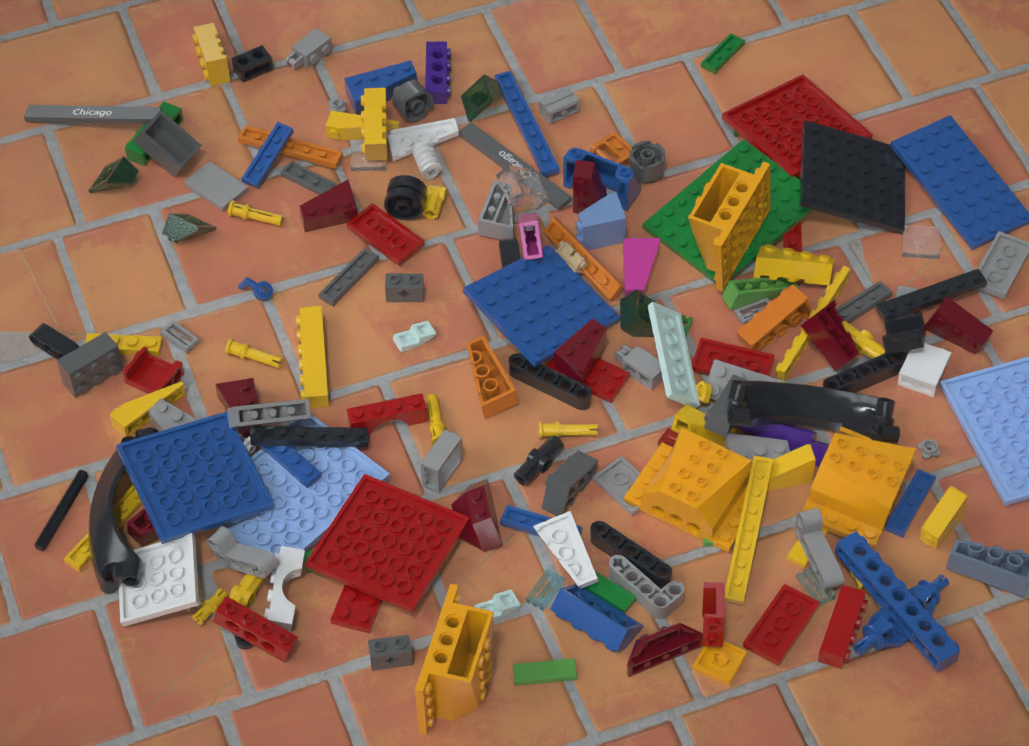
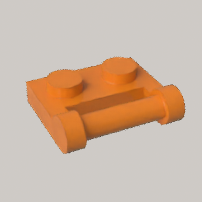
M616 132L596 142L590 148V152L621 165L629 162V153L632 150V147ZM605 148L607 151H609V152L616 158V160H615V161L612 160V159H611L603 150H601V149Z

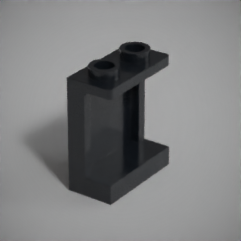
M922 312L884 320L887 334L882 336L886 354L924 348L926 326Z

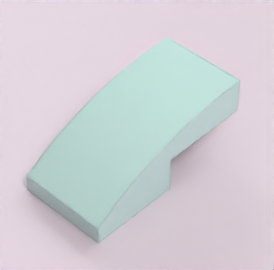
M428 321L412 324L408 331L393 334L392 340L400 352H404L426 343L434 338L437 333Z
M512 589L494 594L492 600L474 605L476 608L494 611L493 621L510 614L521 606Z

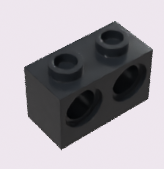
M263 45L232 58L233 71L242 83L274 70L272 57Z

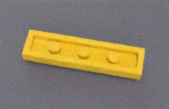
M87 333L85 343L101 334ZM108 334L118 345L120 354L135 355L137 351H140L145 346L148 348L149 354L160 356L163 342L162 337Z

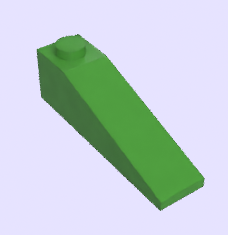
M769 277L730 280L722 298L729 309L733 310L765 298L769 300L777 298L785 288H789L792 284L798 289L799 287L796 282H789L785 277L777 278V280H769Z

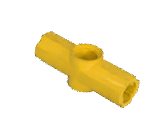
M845 320L842 322L846 332H850L859 355L863 353L870 359L886 353L885 348L874 341L870 332L867 330L860 331Z
M246 574L240 584L234 585L229 597L250 608L255 601L256 592L265 578Z

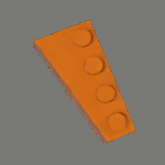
M793 284L789 288H785L775 300H771L748 323L740 326L737 331L739 342L748 349L761 351L773 343L776 336L781 338L786 334L788 328L791 326L796 328L800 325V320L803 318L809 319L811 308L808 297Z
M484 335L467 342V349L484 419L518 404L516 389Z

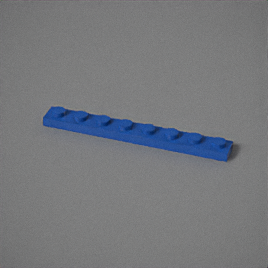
M507 71L494 75V80L540 173L544 177L559 173V166L512 72Z

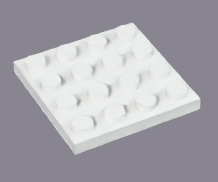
M193 533L168 543L161 544L159 542L133 550L142 561V571L139 585L127 586L123 583L119 585L120 623L123 627L199 605L196 539Z

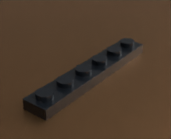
M978 268L879 303L876 309L883 320L904 316L941 303L947 296L952 299L986 287L987 280Z
M250 426L249 431L250 445L368 447L369 443L367 428Z

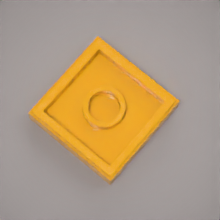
M723 640V647H703L692 665V670L730 687L748 656V651Z

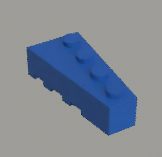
M410 60L344 78L346 95L354 113L361 115V111H364V106H361V95H364V88H386L387 102L394 95L393 90L395 87L411 80L417 81V73Z

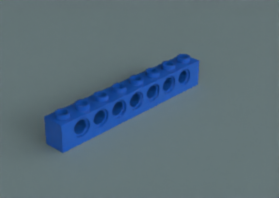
M855 531L837 542L835 554L937 672L958 660L960 648L957 642L951 640L943 626L937 624L932 614L920 604L919 599L912 595L905 583L895 576L892 568L881 560L879 553L868 545L865 537L860 536Z

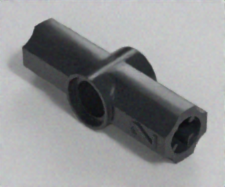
M550 436L538 449L534 448L531 450L526 458V462L514 473V478L520 485L528 486L540 472L545 473L549 469L552 460L564 448L560 438Z

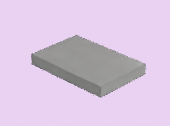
M210 161L184 181L187 188L223 212L229 207L232 200L237 201L248 192L246 185Z
M620 456L592 477V480L632 517L641 511L638 506L633 507L623 500V497L640 475V472L623 456Z

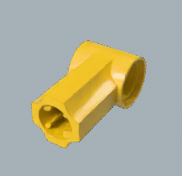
M428 185L423 215L427 219L434 220L438 218L442 203L445 204L447 199V187Z

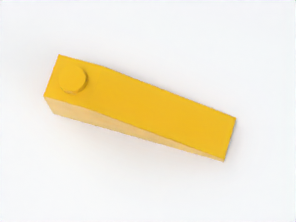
M331 111L325 125L326 137L343 141L364 139L361 135V127H364V122H361V115ZM387 119V131L400 129V121Z
M181 381L115 408L109 414L112 426L124 437L133 435L136 430H140L150 422L148 411L160 398L174 405L186 396L184 383Z

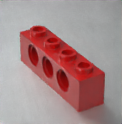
M228 596L224 598L215 612L214 623L284 663L295 647L298 636Z

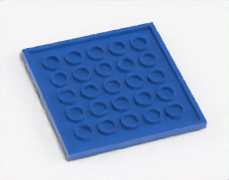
M550 245L542 248V258L524 260L523 257L465 286L463 289V293L534 367L553 358L554 351L592 318L606 328L619 323L621 319Z
M227 411L116 445V450L161 544L183 538L190 533L196 534L274 508V503L236 428H229Z

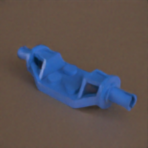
M941 574L931 583L927 580H921L917 586L908 590L919 599L923 608L933 615L936 605L941 601L939 592L949 585V580ZM881 608L870 618L868 624L863 626L862 632L864 637L855 643L853 648L859 655H863L871 647L882 650L884 647H901L909 641V638ZM886 634L888 638H883L882 635Z

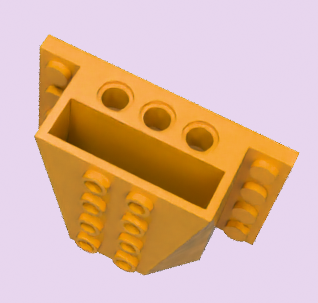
M763 162L760 168L755 170L754 174L721 163L711 181L705 184L703 194L696 199L695 207L688 217L707 269L715 272L714 281H716L717 290H724L770 212L769 163Z
M841 426L840 430L835 432L824 455L802 511L818 508L822 515L823 529L843 538L857 531L860 536L866 538L868 545L874 550L913 462L916 449L874 441L869 437Z
M681 427L674 446L671 447L661 443L623 497V500L633 507L638 506L641 511L700 540L705 538L713 542L714 547L729 553L737 537L752 460Z
M450 583L415 688L418 730L421 734L427 735L429 727L432 728L434 725L435 717L455 721L478 709L481 701L486 699V684L491 683L493 671L490 670L492 667L494 611L460 604L462 594H459V585Z

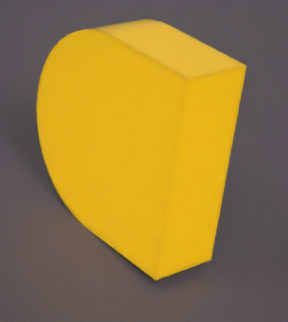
M701 381L696 386L699 401L709 403L712 386L708 382Z

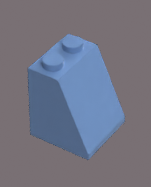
M616 191L578 214V222H576L578 234H576V238L588 250L623 243V238H626V216Z

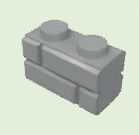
M570 88L560 90L556 94L544 97L539 101V113L549 125L580 111V100Z

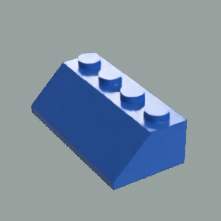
M577 585L560 588L550 610L556 613L555 615L558 618L568 620L575 629L587 632L591 639L601 641L608 650L613 652L626 649L644 627L641 623L585 588L579 589Z

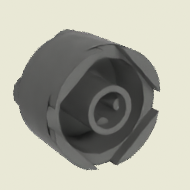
M416 80L408 81L401 86L395 87L393 90L392 103L394 108L410 122H418L428 115L426 112L429 108L432 109L433 107L432 95Z
M640 141L633 145L629 153V168L633 170L641 184L655 181L664 176L666 155L664 148L658 143L656 145L652 144L651 141Z

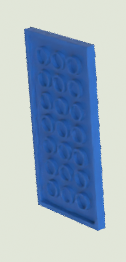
M951 115L891 141L890 147L971 250L993 241L998 231L1009 234L1029 224V212Z

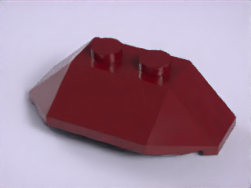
M486 479L469 485L451 504L453 511L470 517L467 528L460 539L483 552L503 546L489 481Z
M677 623L668 627H661L658 631L651 634L642 635L639 639H636L627 662V676L631 677L703 647L702 632L682 623Z

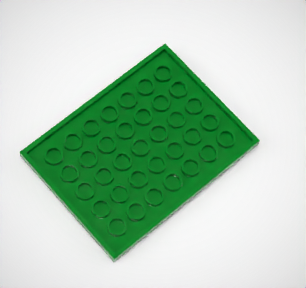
M742 140L642 224V229L654 238H660V242L716 284V281H714L715 272L707 269L688 217L695 207L696 199L703 194L705 184L711 181L721 163L754 174L755 170L760 168L763 162L770 164V212L730 280L737 277L756 260L761 245H774L786 232H789L791 228L813 210L799 206L800 180L795 176L791 177L777 163L745 140Z

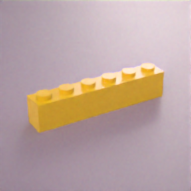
M322 306L299 307L296 323L297 327L300 326V330H297V339L301 341V345H298V354L302 356V360H299V370L303 371V375H300V386H304V390H301V400L309 399L310 409L329 407Z

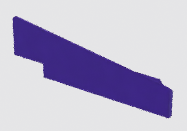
M771 424L757 427L738 425L740 429L756 437L787 440L790 452L810 444L816 459L815 466L820 467L830 445L815 440L817 432L796 425Z

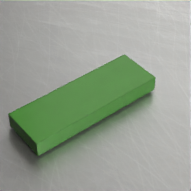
M574 658L512 664L514 686L577 680Z

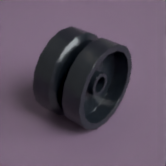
M400 175L392 178L388 183L387 194L384 200L386 212L399 220L410 221L419 218L423 213L424 202L427 197L426 185L420 179L410 175Z

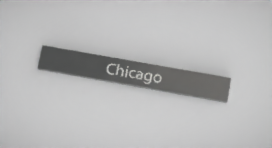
M29 105L24 119L25 122L148 124L162 108Z
M472 122L459 130V136L557 210L562 209L572 201V197Z

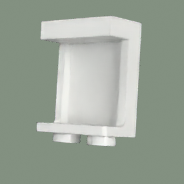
M927 343L924 344V348L910 350L899 372L897 385L934 397L942 374L950 363L951 352Z

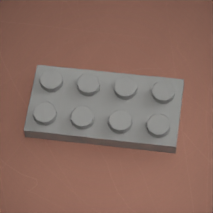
M998 231L978 267L987 280V286L978 290L1005 299L1029 256V242Z
M714 359L707 381L712 386L710 399L713 400L718 399L733 374L748 381L789 383Z

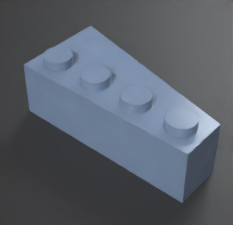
M956 539L946 569L1025 597L1029 587V554L1023 553V550L1019 549L1008 551L1002 550L1001 546L984 547L983 543Z

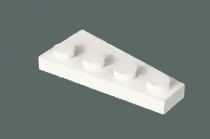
M455 118L387 131V142L392 159L396 161L413 154L411 147L418 142H431L434 146L459 136V130Z
M571 511L533 526L579 589L599 582Z

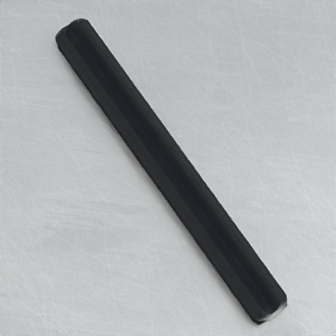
M79 470L34 543L37 550L44 551L86 482L88 478L86 471Z

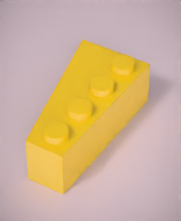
M214 23L194 27L195 34L192 35L194 45L197 44L195 46L197 56H201L199 58L201 69L205 68L203 70L204 79L209 81L210 87L229 83L230 75L227 57L224 54V49Z
M364 88V95H361V106H364V111H361V122H364V127H361V135L364 138L362 154H365L366 160H387L386 88Z
M761 245L756 257L753 278L760 279V275L769 276V280L785 277L789 282L804 279V282L809 284L829 285L832 279L835 259L824 254L817 256L812 255L808 251L800 253L795 252L791 248L778 249L773 245Z

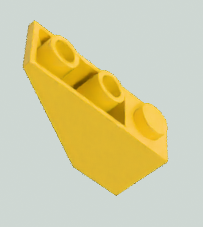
M686 404L675 414L671 430L679 433L682 427L716 444L724 445V436L704 428L706 423L704 420L705 413ZM732 429L729 433L736 434L737 430Z

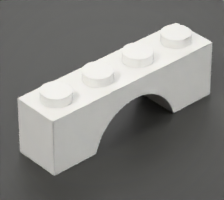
M281 546L280 553L275 552L279 565L277 570L272 571L270 583H274L273 590L269 589L267 602H271L270 609L265 608L264 617L291 632L295 605L286 599L282 587L290 579L300 577L305 550Z

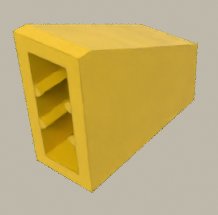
M810 444L773 459L767 491L813 483L816 459Z
M950 486L921 527L919 539L925 545L931 546L936 550L963 519L968 496Z

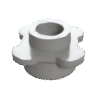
M332 99L328 102L330 105L329 112L346 111V107H344L346 101L344 99Z
M926 439L918 444V448L922 451V457L925 459L932 456L938 457L941 453L935 440Z

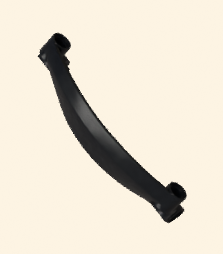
M731 380L727 398L729 401L727 407L728 424L749 427L787 424L832 431L840 430L842 426L874 441L897 443L900 438L899 426H894L895 419L892 418L895 401L892 399L805 384Z
M152 427L136 430L135 437L126 436L121 440V443L157 433L159 430ZM117 450L111 456L99 478L89 515L91 560L100 589L107 594L114 593L121 583L127 586L139 585L142 571L141 559L124 541L113 515L114 492L120 479L126 473L125 466Z

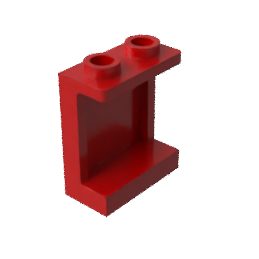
M145 346L136 352L133 360L123 369L125 384L147 394L178 383L184 375L182 362L175 360L173 364H170L149 354L148 348Z
M704 582L703 647H723L725 592L724 583Z

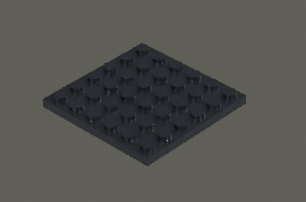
M805 120L802 124L799 206L903 234L905 231V164L890 147V144Z

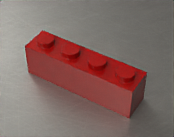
M842 585L819 650L818 662L842 669L844 662L849 661L851 650L848 649L850 645L855 643L857 634L854 631L855 628H860L863 618L860 614L861 611H866L868 600H865L866 591Z

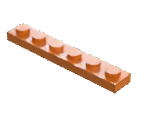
M245 125L237 138L239 143L261 148L271 132ZM293 138L289 139L280 153L333 169L338 167L343 158V152Z
M553 217L543 232L558 248L561 241L568 242L575 249V252L581 254L588 263L587 267L582 269L583 273L609 300L614 301L624 288V285L558 218Z

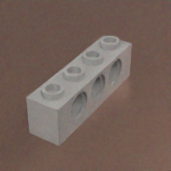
M309 399L236 406L227 409L229 428L300 421L311 418Z

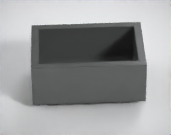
M162 110L155 115L133 141L174 177L202 146Z
M106 332L57 360L62 382L75 398L123 370L119 347Z

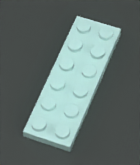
M652 302L648 305L666 396L671 400L684 405L688 404L696 409L700 406L681 314Z

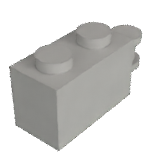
M314 29L292 46V53L287 56L285 63L292 65V68L295 70L302 65L309 68L332 51L331 38L319 29Z
M622 345L621 350L614 353L615 359L622 363V369L630 372V377L651 391L663 381L659 359L652 356L647 350H643L639 346L632 350L628 346Z

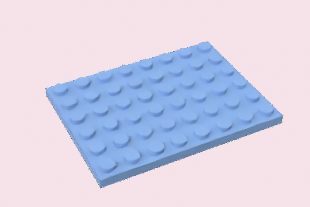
M1029 357L940 381L939 386L1004 506L1028 500Z
M312 414L310 419L293 421L288 425L328 427ZM292 446L321 472L322 477L306 488L261 448L250 458L274 503V508L221 526L227 528L232 533L237 543L266 550L274 555L275 552L280 553L281 546L303 549L307 552L322 538L364 474L386 482L390 479V473L355 447Z

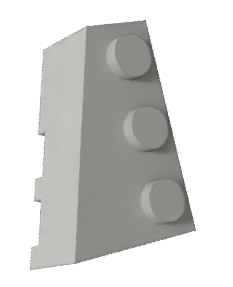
M493 181L478 218V235L500 240L513 239L511 184Z
M161 398L148 411L152 427L159 430V432L197 420Z
M729 433L724 438V448L752 461L754 455L775 459L790 452L787 440Z

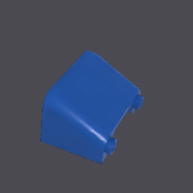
M580 148L569 149L563 157V186L569 189L573 188L576 160L595 162L603 186L605 185L607 189L617 192L622 209L628 212L641 192V183L633 170Z

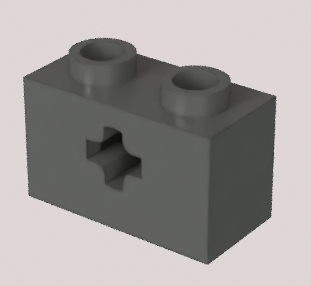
M386 273V302H424L423 274Z
M409 635L368 640L372 671L413 665Z

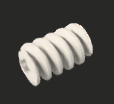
M418 142L411 147L422 178L428 181L436 178L442 171V165L433 143Z

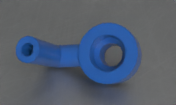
M246 277L238 284L240 290H244L247 286L251 287L255 298L260 301L268 300L273 294L271 284L266 281L257 283ZM262 287H264L267 290V292H263Z

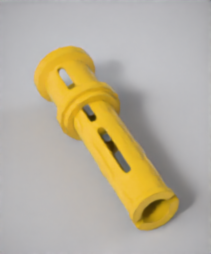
M232 200L228 207V216L230 217L234 215L242 217L243 220L253 219L279 227L282 226L284 221V215L254 209L249 204L242 205Z
M232 338L229 339L225 348L226 355L233 354L239 356L242 360L249 358L280 369L282 364L275 361L283 363V357L253 349L248 343L241 344L235 342Z
M430 394L426 397L431 421L429 432L432 434V446L443 431L447 429L442 421L439 397L436 394Z
M539 421V439L550 436H557L558 438L561 436H597L598 431H590L589 429H598V425L561 424L558 421H555V423H542V421Z

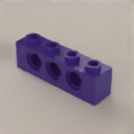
M447 41L426 42L425 89L432 95L433 104H447V97H450V86H447V84H451V75L447 71H451V61H448V59H451V48H447Z

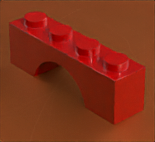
M423 393L347 409L349 427L367 428L368 434H371L373 429L379 424L390 420H400L409 426L428 422L427 407Z

